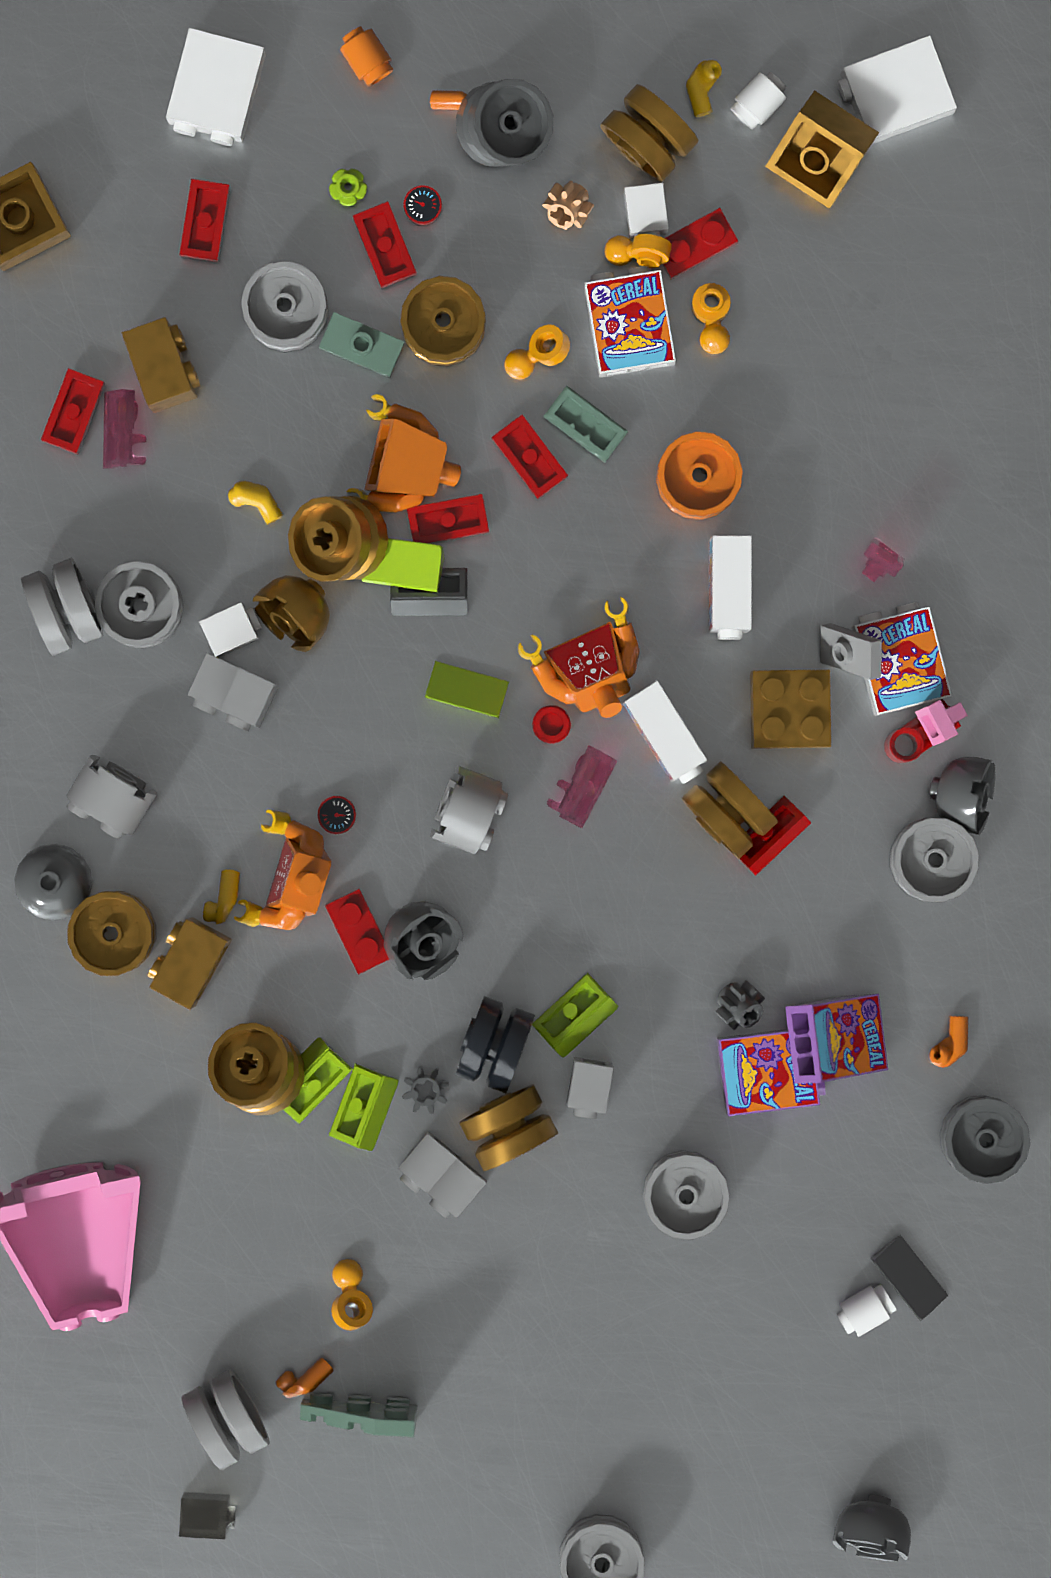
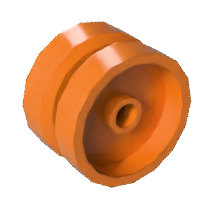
M693 432L680 436L666 448L657 467L656 484L660 498L671 511L686 519L704 520L719 515L731 505L741 488L743 470L737 452L728 441L713 433ZM696 468H701L702 474H707V478L703 482H696L693 479L692 474Z

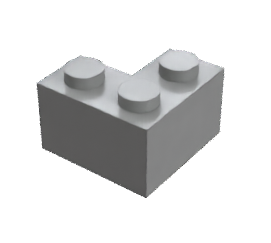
M206 653L187 695L195 698L192 706L211 715H214L217 708L228 714L225 719L226 722L249 731L251 725L260 728L279 686Z

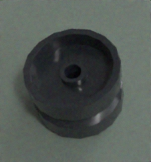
M484 996L476 1019H471L460 1051L463 1054L455 1075L474 1082L479 1078L485 1061L491 1062L492 1064L486 1079L489 1088L506 1094L525 1046L535 1014L516 1008L510 1013L505 1029L498 1027L504 1011L503 1003Z

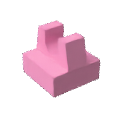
M941 700L915 712L933 746L958 735L953 723L968 716L961 702L945 709Z

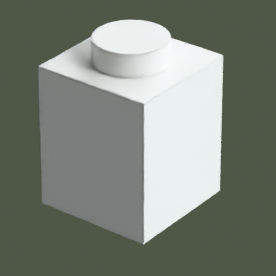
M663 183L625 187L624 200L629 239L639 234H653L660 237L667 234L669 228Z
M238 603L199 621L217 658L258 640L259 637L256 631L262 628L253 607L246 610L243 603Z

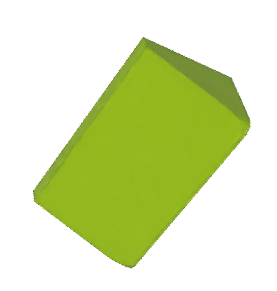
M388 538L384 559L376 571L362 578V582L438 592L445 559L443 547L435 544Z
M435 661L425 698L499 718L509 681Z
M587 973L535 1020L532 1026L564 1058L618 1009V1005L593 977Z
M318 1037L301 1054L304 1061V1082L299 1095L287 1108L283 1109L299 1124L352 1071L351 1066L321 1037Z
M355 1064L329 1136L356 1148L372 1151L399 1080Z

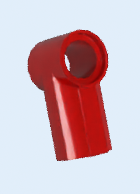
M941 699L944 708H949L950 706L947 705V703L943 699ZM917 716L899 729L891 732L884 743L887 756L897 763L913 761L933 746ZM959 721L953 723L956 730L961 727ZM899 735H906L913 742V750L908 756L900 755L896 751L895 741Z

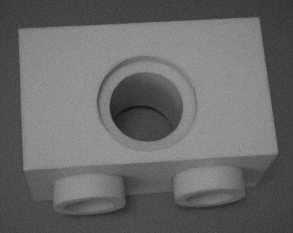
M574 1057L567 1096V1107L574 1108L573 1113L575 1116L597 1119V1113L606 1114L614 1068L612 1063Z

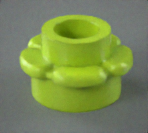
M354 168L349 170L340 169L333 174V182L329 185V191L333 199L339 200L344 206H352L359 199L365 197L367 184L364 183V176L359 170ZM346 183H350L352 185V188L350 190H346L344 188Z

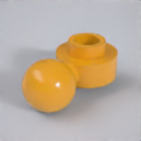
M653 234L636 235L633 242L626 236L617 235L608 240L604 252L607 260L615 266H624L635 258L641 266L658 268L659 265L668 262L672 245L667 239Z
M707 283L700 286L695 291L692 299L693 314L699 321L706 324V327L700 334V345L710 354L724 352L730 343V334L721 325V321L725 319L729 312L731 299L727 290L715 283ZM709 296H713L718 300L719 304L715 307H709L705 304L704 300Z
M547 324L539 327L530 338L528 350L515 349L506 356L504 367L507 374L514 379H525L532 374L535 363L538 361L546 366L559 364L566 358L569 352V337L555 325ZM556 344L553 350L550 351L552 345Z
M343 1259L334 1266L332 1271L333 1280L338 1287L342 1288V1294L333 1301L331 1312L334 1321L339 1327L352 1331L359 1329L370 1321L373 1306L369 1297L362 1291L357 1290V1286L363 1278L361 1266L355 1260ZM346 1306L353 1310V1318L346 1314Z

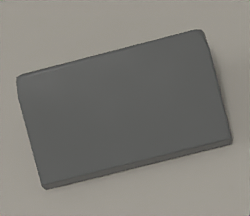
M442 568L438 592L390 586L391 614L393 616L467 615V568Z
M901 1235L871 1258L920 1321L927 1317L949 1296Z

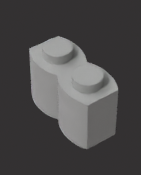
M430 1132L426 1134L398 1168L403 1173L399 1179L415 1193L422 1189L433 1198L429 1204L445 1218L450 1214L458 1218L487 1183L484 1177Z

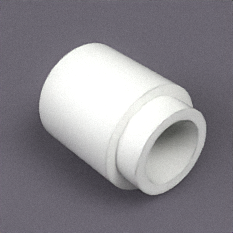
M759 72L734 98L736 103L730 109L745 125L753 130L758 123L763 125L787 99L783 94L787 87L772 72H769L767 76Z
M881 1284L874 1288L870 1285L839 1303L843 1311L839 1312L837 1316L848 1334L855 1331L858 1337L889 1320V1315L895 1312L896 1308Z

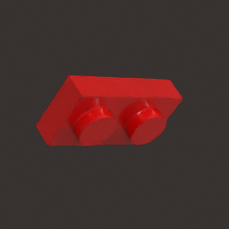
M191 179L179 253L180 257L219 262L230 192L229 184Z
M388 201L352 215L381 289L417 275Z
M721 208L665 237L672 246L668 262L662 265L670 279H673L737 244L738 239Z
M68 368L41 441L78 455L106 383Z
M523 414L491 437L537 500L568 477V474Z
M482 494L414 506L407 509L413 542L431 544L489 533Z
M785 795L769 809L778 821L776 825L765 835H759L751 828L746 831L752 838L753 846L739 860L755 876L811 824L810 820Z
M360 889L325 905L358 974L389 960L384 948V937Z

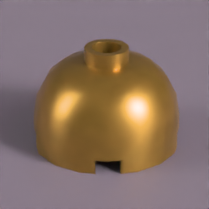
M285 575L272 580L253 597V602H259L254 609L263 624L280 640L284 638L285 633L290 639L295 641L291 646L295 650L309 651L327 630L330 614L328 604L324 599L325 591L312 579L306 581L301 577Z

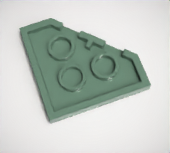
M312 1393L310 1394V1399H302L300 1420L315 1422L316 1416H322L323 1422H326L328 1426L348 1430L353 1429L354 1423L361 1424L360 1429L364 1430V1433L414 1437L417 1405H410V1399L401 1397H389L386 1403H371V1397L351 1395L348 1396V1401H333V1395Z

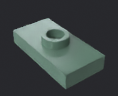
M333 312L319 349L390 378L405 341Z
M567 385L544 415L545 419L604 463L628 433L625 428Z

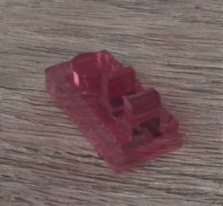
M119 389L104 392L103 469L127 467V465L137 466L146 463V457H137L132 452L134 444L146 442L145 435L132 434L134 422L138 416L135 390Z
M874 536L863 553L869 559L865 563L866 567L863 569L862 574L875 582L879 575L884 578L887 573L895 577L903 567L905 559Z
M589 745L585 754L576 763L571 784L564 780H559L556 784L565 790L562 801L556 802L548 799L547 805L560 812L559 817L583 828L617 760Z

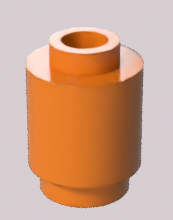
M360 26L342 38L345 44L340 48V51L360 81L364 80L368 87L378 83L394 71L390 65L392 59L372 28L364 31Z

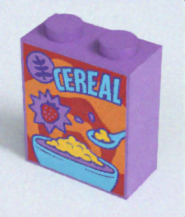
M879 994L851 995L785 1006L795 1084L821 1083L888 1070Z
M788 1029L717 1038L727 1116L820 1105L819 1096L826 1095L825 1082L795 1084Z

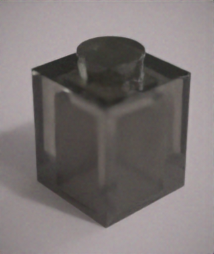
M184 1492L181 1497L179 1537L226 1539L228 1529H235L236 1506L229 1505L230 1495Z

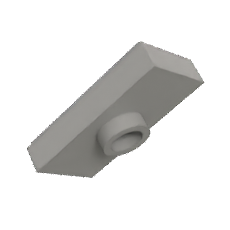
M832 623L821 625V663L870 680L881 677L882 640Z

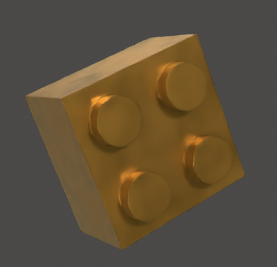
M814 90L798 112L765 167L830 209L879 132Z
M32 162L0 177V269L4 272L71 237Z
M166 317L121 332L147 406L153 413L197 398L194 388L201 385L193 364H191L190 360L184 362L181 352L188 349L177 324L171 326Z
M762 670L750 672L751 749L831 747L830 670Z
M193 917L186 919L185 922H176L166 940L167 943L172 945L166 957L164 955L157 957L147 975L153 979L149 988L191 1010L196 1007L232 939Z

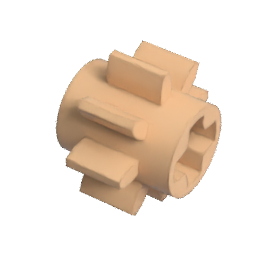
M569 181L564 187L556 182L543 203V207L548 209L549 220L557 227L564 228V230L571 227L573 223L578 228H581L594 207V204L588 202V191L573 181Z

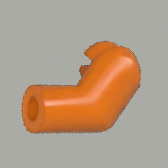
M433 90L430 96V105L432 109L458 111L462 100L468 94L463 91Z
M949 1016V1036L932 1047L929 1053L930 1060L934 1065L942 1068L951 1066L967 1052L968 1016Z
M319 1358L302 1376L296 1378L292 1371H285L276 1380L275 1384L283 1391V1396L293 1398L313 1392L334 1370L326 1360Z

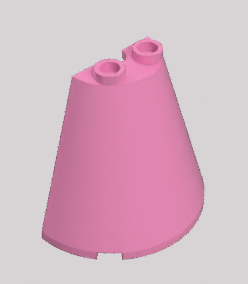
M103 1162L57 1167L32 1174L11 1183L12 1191L4 1196L3 1192H0V1241L51 1330L70 1331L79 1328L82 1325L81 1320L88 1317H97L99 1322H108L117 1319L120 1314L128 1313L140 1193L139 1175L128 1166L117 1164L114 1166L115 1170H104Z

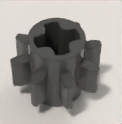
M745 980L742 986L736 982L730 983L718 995L717 1002L721 1007L716 1010V1014L733 1030L739 1025L743 1028L752 1027L762 1017L763 1007L760 1003L765 1000V997L747 980Z
M420 1066L417 1069L418 1078L413 1080L412 1078L405 1077L404 1081L406 1084L412 1087L410 1092L402 1095V1098H413L416 1102L413 1112L418 1111L420 1106H427L430 1114H434L433 1103L439 1101L446 1104L447 1099L440 1095V1089L448 1087L449 1082H438L436 1077L439 1069L433 1070L431 1075H424V1071ZM427 1080L433 1083L432 1090L437 1094L435 1097L427 1096L425 1100L418 1097L420 1091L415 1088L416 1084L424 1085Z

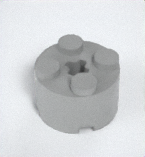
M90 755L67 794V798L70 800L67 808L79 817L87 819L90 815L102 822L100 828L117 839H120L122 835H133L155 799L156 791L152 789L146 793L143 789L147 783L110 761L106 767L97 764L100 757Z
M457 766L454 772L460 775L458 781L449 780L434 819L440 821L439 831L432 829L430 836L433 839L473 854L478 849L487 851L494 834V829L490 828V824L494 814L501 815L508 798V793L502 790V782Z

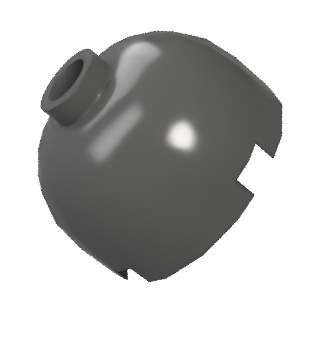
M978 757L955 759L944 768L941 778H933L930 799L936 800V809L940 818L949 819L963 826L968 833L978 835L982 833L990 813L985 811L988 797L993 800L995 787V764L991 763L992 760Z
M58 844L39 846L27 853L19 863L14 878L16 895L22 906L35 917L49 921L70 917L73 911L89 897L92 886L91 870L84 857L74 849Z
M430 902L409 903L398 909L389 919L384 933V948L391 964L406 978L414 980L412 977H422L424 980H429L446 972L456 961L459 955L456 948L459 944V939L463 942V933L459 922L441 906Z
M869 1495L868 1501L854 1502L847 1506L839 1515L835 1526L833 1545L845 1552L847 1544L854 1546L857 1549L856 1555L865 1558L895 1562L898 1561L900 1555L904 1560H908L911 1545V1529L908 1519L902 1511L890 1506L891 1499L879 1495Z

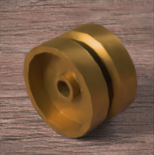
M637 84L624 98L625 108L630 115L622 111L613 110L601 123L600 127L612 143L632 163L656 181L663 182L675 169L674 159L668 151L677 156L686 157L699 140L687 123L653 92Z
M437 276L423 280L409 292L402 305L400 322L406 344L416 357L431 365L448 367L464 362L477 351L484 338L486 315L481 298L470 285L454 277ZM442 314H448L450 324L446 327H441L437 325L436 317L441 319Z
M356 496L313 498L300 506L291 520L288 532L289 552L296 566L309 578L321 582L362 579L376 571L385 557L388 545L387 525L380 511L368 500Z
M720 761L707 773L708 783L719 795L716 799L706 789L695 785L681 799L697 816L695 818L705 831L718 844L722 843L735 857L740 859L753 846L752 838L740 825L745 822L755 833L765 835L778 821L756 795Z
M104 891L86 898L73 911L68 923V945L73 957L86 970L100 976H119L138 968L150 956L156 942V923L150 909L138 897L124 891ZM112 926L117 929L118 936L115 940H107L104 937V933L108 931L106 927Z
M243 1023L226 1030L214 1043L208 1058V1077L213 1089L226 1102L257 1116L273 1115L287 1108L299 1095L304 1082V1061L299 1049L285 1036L277 1033L270 1027L258 1023Z
M534 1084L513 1093L508 1092L479 1107L480 1110L459 1122L467 1139L470 1141H477L491 1134L493 1136L492 1139L480 1145L475 1152L483 1171L500 1166L536 1148L558 1134L550 1115H538L527 1121L524 1119V1117L539 1109L542 1104V1099Z

